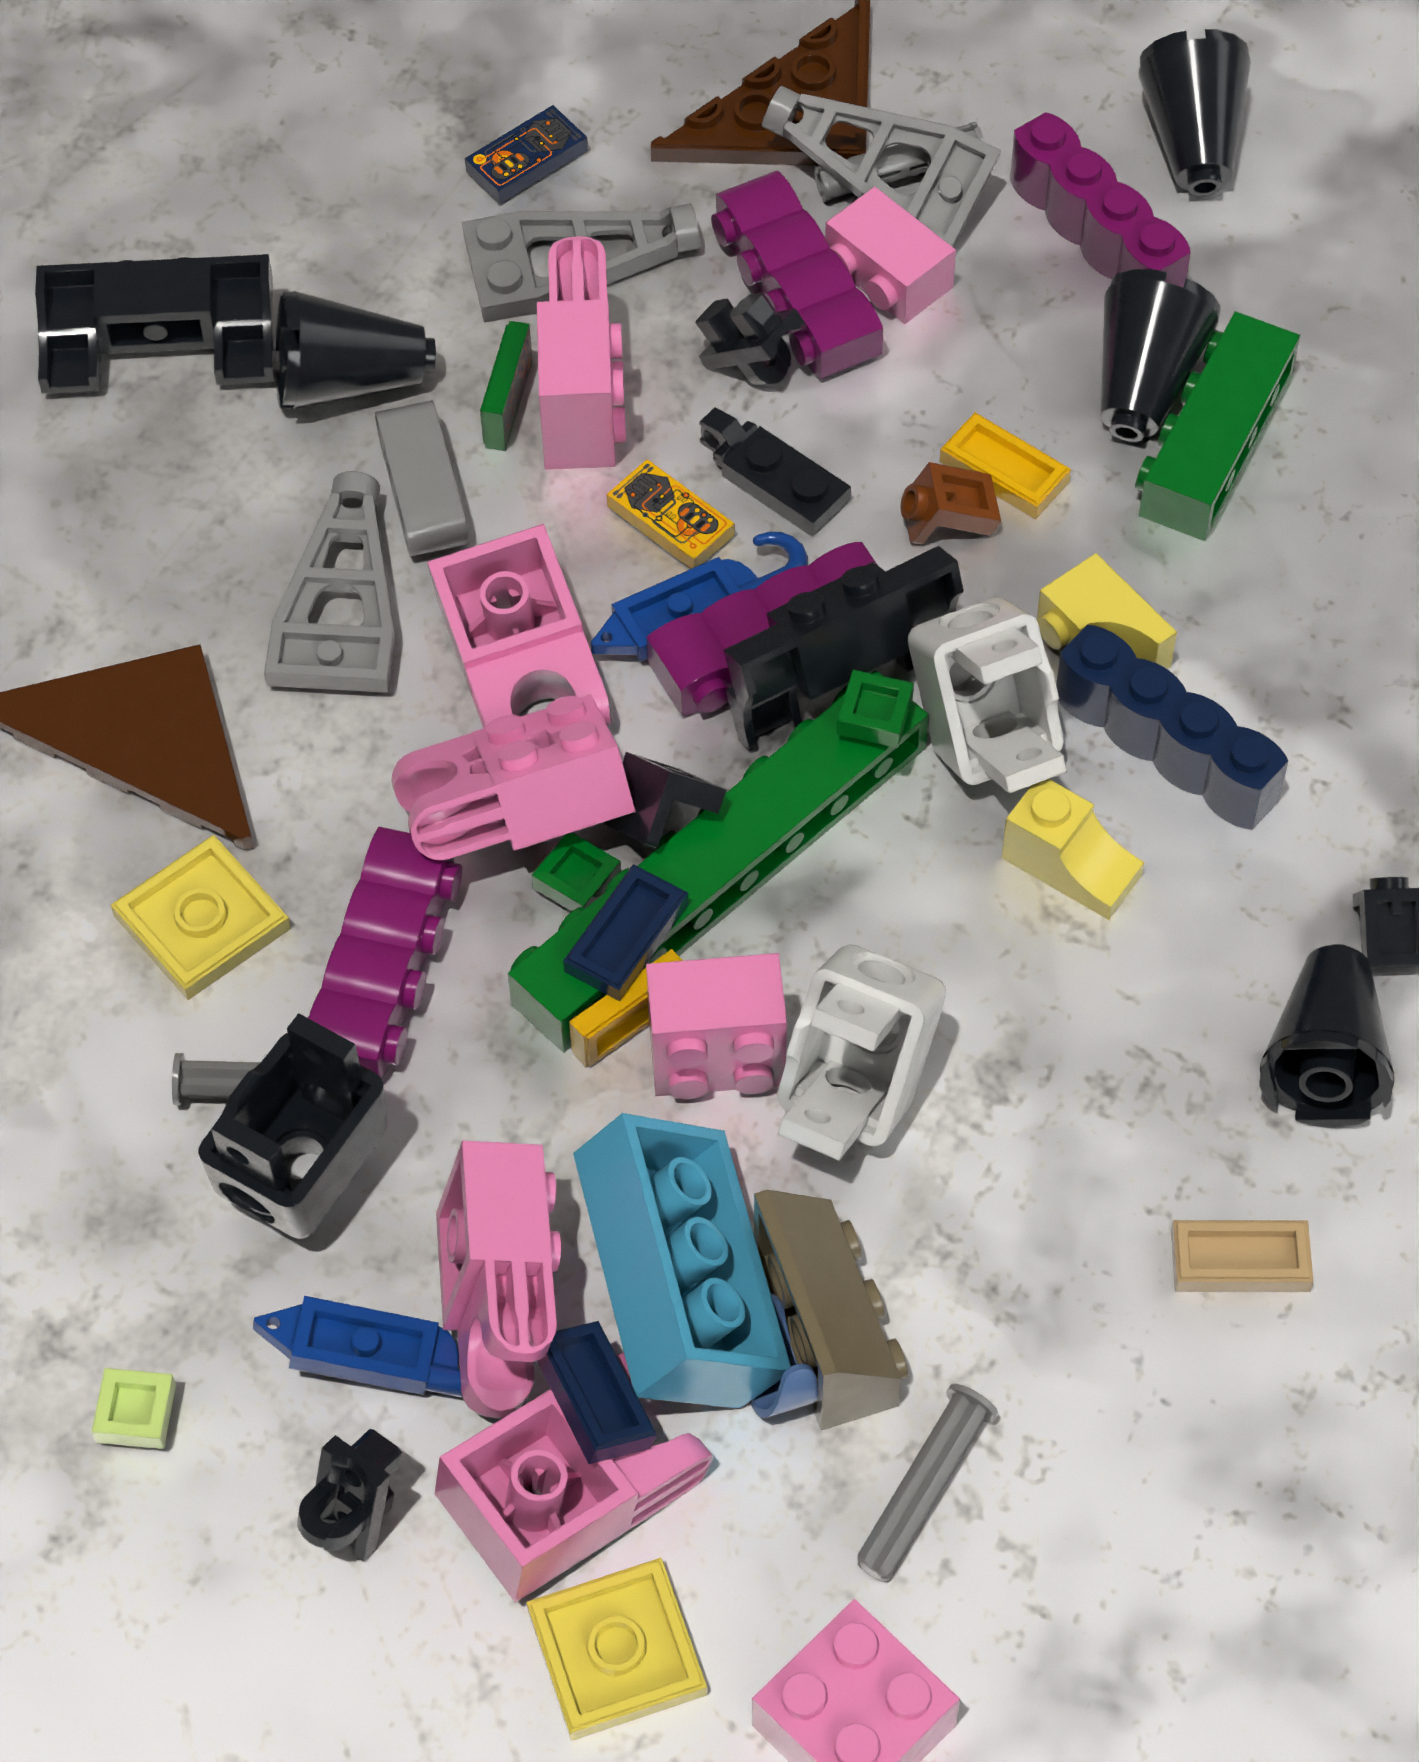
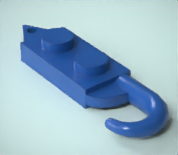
M782 532L762 533L753 538V544L757 547L772 545L783 549L789 558L788 563L784 567L758 578L750 568L741 562L731 559L721 560L717 557L611 604L612 615L591 641V653L636 655L640 662L646 660L647 636L664 624L685 615L702 613L706 608L726 596L743 590L756 589L763 582L778 573L794 567L808 565V555L803 544L795 537Z
M304 1296L303 1303L254 1318L253 1330L290 1359V1369L424 1395L426 1390L463 1398L456 1342L448 1330H443L442 1327L438 1326L439 1322ZM274 1325V1326H276L277 1328H276V1329H271V1328H269L268 1326Z

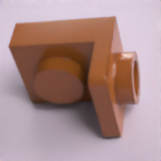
M928 462L915 481L906 487L901 498V515L906 520L911 543L923 545L937 526L990 536L1001 523L991 474Z

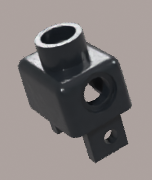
M298 1013L287 1027L288 1033L279 1038L260 1064L247 1072L229 1096L221 1116L201 1142L198 1154L211 1185L219 1196L256 1215L291 1237L302 1239L309 1237L317 1229L383 1138L387 1129L383 1081L375 1072L359 1064L356 1045ZM300 1154H315L319 1156L303 1179L288 1177L285 1163L290 1158Z

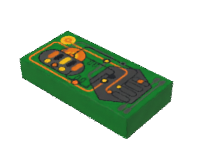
M509 321V324H506L480 409L483 444L488 449L506 451L533 361L530 324Z

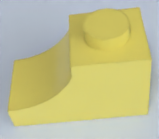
M1097 553L1040 589L1037 622L1041 637L1053 649L1060 648L1063 650L1087 625L1104 628L1119 636L1131 647L1137 658L1152 661L1166 669L1171 667L1177 631Z
M1050 779L1031 785L1006 818L1001 858L1108 920L1142 876L1144 862L1124 849L1107 833L1094 814V804Z

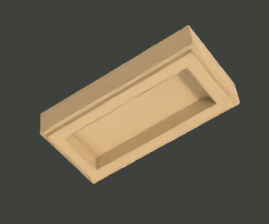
M1173 1220L1171 1240L1175 1292L1311 1291L1313 1271L1308 1220Z

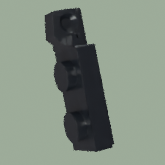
M716 407L700 420V443L713 451V460L722 468V477L811 536L818 532L851 499L850 485L763 427H757L755 423L746 421L741 426L736 418Z

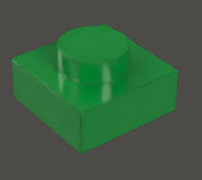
M853 670L837 719V735L898 748L913 699L914 683Z
M571 832L565 834L531 875L533 889L571 912L579 907L587 908L605 893L610 881L621 872V861Z

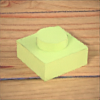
M104 1368L92 1427V1435L95 1442L164 1449L176 1389L173 1374Z

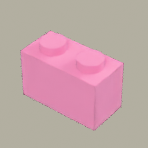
M875 186L826 222L825 239L828 246L843 261L855 285L868 295L871 302L877 308L889 311L902 323L906 324L953 288L956 249Z

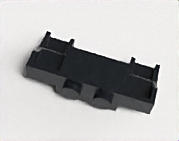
M269 254L202 258L181 257L162 260H123L119 262L36 266L35 297L39 345L38 381L42 394L100 391L101 354L214 349L216 385L275 382V333L272 322L273 275Z
M937 546L887 571H884L876 563L871 562L865 566L851 568L842 577L811 592L800 593L792 597L788 603L766 613L770 628L723 650L733 687L725 691L738 740L751 750L757 747L756 737L786 722H789L794 728L802 722L797 688L810 700H813L849 682L853 670L867 673L894 659L907 672L913 670L914 667L908 646V634L918 624L956 611L958 599L964 592L958 561L940 546Z

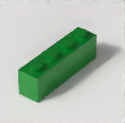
M1236 311L1224 332L1214 331L1204 353L1203 363L1206 364L1201 374L1193 371L1184 387L1181 397V405H1184L1179 416L1170 413L1163 425L1158 440V447H1161V450L1156 458L1147 456L1139 470L1135 489L1142 492L1139 510L1140 517L1197 539L1206 540L1293 373L1301 335Z

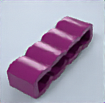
M1045 112L1014 130L1010 180L1015 191L1027 203L1044 210L1049 224L1060 236L1074 244L1080 245L1085 260L1094 270L1112 279L1116 274L1132 269H1155L1168 272L1165 282L1184 287L1191 254L1185 237L1168 222L1154 217L1151 206L1138 191L1124 183L1118 182L1113 168L1102 156L1090 149L1081 147L1078 135L1068 123L1053 114Z
M776 170L716 194V213L711 216L712 228L718 242L723 247L730 246L737 255L738 268L745 283L748 286L755 285L760 292H763L776 312L795 308L805 321L799 329L787 331L793 355L801 366L808 365L812 372L822 379L882 355L883 325L874 307L863 292L856 288L845 264L829 248L819 226L812 216L802 208L792 186L779 171Z
M862 542L848 543L823 554L810 565L798 566L778 573L763 582L756 589L743 590L726 596L706 608L702 613L689 614L674 619L647 636L648 663L682 716L698 712L709 713L715 711L728 701L725 690L733 687L724 649L770 628L766 613L788 603L792 597L822 587L842 577L851 568L865 566L871 562L876 563V561Z
M378 827L370 842L360 880L350 898L341 933L329 957L322 987L315 998L308 1018L353 1042L356 1045L359 1064L375 1072L383 1080L389 1065L398 1066L403 1057L407 1040V1028L401 1025L408 1009L417 1010L422 1001L426 974L420 971L427 954L436 955L439 950L444 931V918L438 916L445 900L453 902L457 897L462 879V865L455 863L454 858L446 860L430 859L417 850L410 833Z

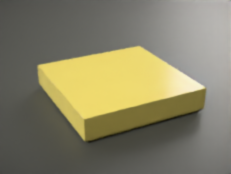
M212 835L110 904L114 917L187 1000L200 993L291 929L289 917L215 835Z
M662 1558L526 1602L527 1610L571 1741L707 1696V1686Z

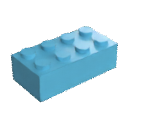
M621 1113L577 1149L573 1155L633 1389L638 1398L740 1409L781 1380L782 1375L791 1365L725 1131Z

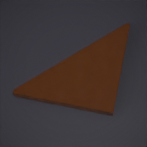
M855 0L854 7L836 20L829 18L800 38L799 45L780 59L776 56L742 78V85L722 99L716 96L684 119V125L666 138L660 136L651 141V161L818 166L819 164L790 140L763 128L762 122L773 96L781 85L800 95L802 93L867 107L870 0ZM798 111L792 123H799L803 118V112ZM836 123L832 125L825 142L829 149L843 158L849 159L850 157L866 153L867 131L846 123Z
M201 644L0 692V728L12 733L14 739L53 758L60 756L86 769L88 775L123 792L130 793L132 791L159 804L161 810L200 829L207 827L232 839L234 845L241 849L254 848Z

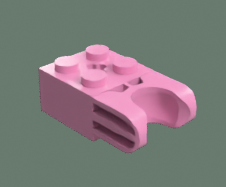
M567 237L553 243L549 250V301L537 302L539 404L545 470L615 467V443H626L625 407H613L624 406L623 361H611V359H623L621 323H609L606 253L600 241L590 237Z
M544 524L427 562L438 604L483 728H486L494 719L502 716H520L528 705L538 700L547 698L559 699L566 696L581 698L590 694L607 726L612 724L609 700Z
M591 694L581 698L577 696L562 697L552 701L546 709L521 717L517 715L502 716L491 721L486 728L413 751L403 756L396 763L391 779L399 804L410 813L408 826L415 847L420 853L433 860L451 859L507 840L510 841L515 851L636 812L618 745Z
M462 1140L436 1211L443 1330L458 1332L462 1396L471 1410L485 1417L504 1418L525 1405L533 1387L534 1361H538L546 1356L556 1333L557 1320L553 1273L557 1272L560 1264L561 1238L558 1231H550L549 1213H552L555 1205L556 1179L553 1172H545L543 1145Z
M624 1353L618 1354L616 1356L632 1385ZM550 1389L440 1456L435 1495L516 1603L692 1490L704 1478L712 1462L713 1455L699 1438L687 1433L668 1442L652 1445L647 1450L588 1464Z

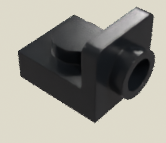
M1409 877L1369 879L1370 889L1353 894V907H1360L1362 954L1369 960L1371 968L1419 967V888H1409Z

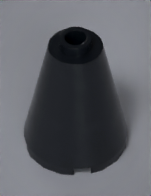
M1205 29L1206 38L1187 40L1186 31L1172 33L1154 41L1142 51L1140 56L1139 79L1175 181L1179 187L1188 190L1189 193L1196 196L1215 194L1232 179L1251 65L1247 43L1235 34L1218 29Z
M1132 269L1116 274L1112 278L1110 287L1105 292L1101 420L1109 427L1110 433L1121 440L1137 442L1141 441L1144 437L1157 433L1218 326L1220 304L1211 292L1192 280L1186 278L1182 288L1165 282L1168 272L1155 269Z
M297 291L283 292V295L280 296L275 351H279L280 370H275L279 408L297 409L421 385L424 374L434 372L436 361L435 339L425 337V330L422 325Z
M1342 944L1323 946L1309 954L1260 1063L1259 1086L1267 1102L1276 1109H1278L1279 1101L1285 1106L1296 1110L1295 1120L1304 1124L1330 1128L1358 1125L1370 1119L1372 1109L1379 1106L1382 1102L1385 1108L1391 1101L1394 1071L1371 966L1364 954Z

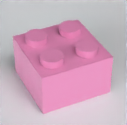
M779 953L646 964L649 1031L655 1096L671 1095L678 1099H694L703 1096L707 1092L726 1090L757 1094L780 1085L786 1064L787 1020Z
M853 1599L752 1698V1726L788 1762H921L956 1727L960 1698L857 1600Z

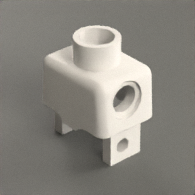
M995 597L918 624L911 629L908 634V646L923 709L929 714L928 730L935 753L964 782L976 785L993 779L1008 793H1012L1067 772L1064 756L1059 752L1062 749L1064 739L1058 713V691L1054 673L1043 646L1039 624L1035 617L1008 600ZM956 661L971 676L960 685L952 687L949 670ZM1005 734V735H1002V736L989 738V737H992V736H995V735Z
M849 944L843 946L814 973L803 1008L792 1032L786 1052V1064L777 1093L779 1104L788 1112L782 1118L778 1135L837 1160L842 1158L855 1140L873 1147L883 1144L912 1104L945 1002L946 988L943 982L936 977L857 945ZM899 1022V1033H889L896 1023ZM831 1084H839L850 1087L858 1091L860 1094L848 1093L839 1090Z

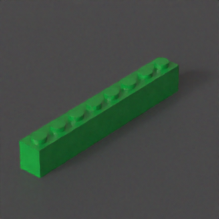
M874 670V671L871 673V674L883 676V675H881L877 670ZM846 685L836 695L832 705L815 720L807 719L801 722L790 734L786 744L770 757H759L748 767L742 780L726 792L719 814L700 809L697 817L679 832L673 830L665 834L660 839L658 846L653 848L651 855L642 861L638 867L688 892L689 904L647 964L654 962L671 949L678 956L684 953L924 751L927 747L929 714L912 700L898 748L837 735V719L848 687ZM630 868L619 872L610 881L605 893L587 908L579 907L569 913L560 924L558 932L541 946H531L524 950L516 958L510 971L507 973L511 1005L563 1053L571 1048L569 1021L607 995L565 973L563 960Z

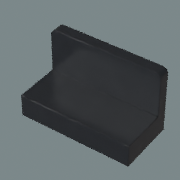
M626 752L622 764L636 812L603 823L642 844L656 848L673 800L719 814L727 790L682 769Z

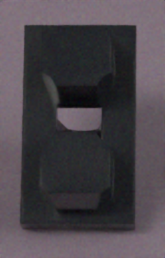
M763 292L748 295L735 307H733L728 298L716 300L695 322L710 343L699 355V358L708 370L738 365L745 377L757 386L777 384L784 379L788 372V367L791 366L790 350L782 336L787 331L799 329L805 321L795 308L776 312ZM769 360V365L766 367L761 361Z
M374 1429L366 1431L352 1446L336 1435L332 1437L321 1449L316 1485L302 1499L299 1506L297 1527L301 1535L309 1543L329 1551L339 1550L350 1544L353 1549V1555L364 1562L377 1549L382 1518L392 1508L394 1492L389 1486L390 1476L400 1467L402 1457L400 1448Z

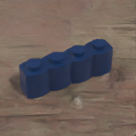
M1087 625L1060 652L1056 687L1059 696L1058 701L1062 707L1082 722L1103 727L1112 742L1126 753L1143 760L1153 761L1158 772L1172 785L1183 791L1202 795L1206 804L1220 818L1237 827L1253 830L1279 802L1288 759L1282 749L1270 738L1255 730L1237 726L1233 717L1221 705L1205 696L1187 692L1181 681L1172 672L1157 663L1137 658L1131 647L1123 639L1104 628Z

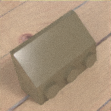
M773 1190L754 1193V1237L770 1294L779 1297L781 1306L784 1309L791 1338L790 1345L796 1363L811 1366L816 1375L818 1400L817 1403L811 1404L820 1430L829 1429L899 1406L901 1380L908 1378L907 1364L897 1339L894 1338L886 1341L878 1321L885 1317L882 1299L874 1280L863 1281L855 1261L861 1259V1249L851 1221L847 1220L840 1223L830 1199Z

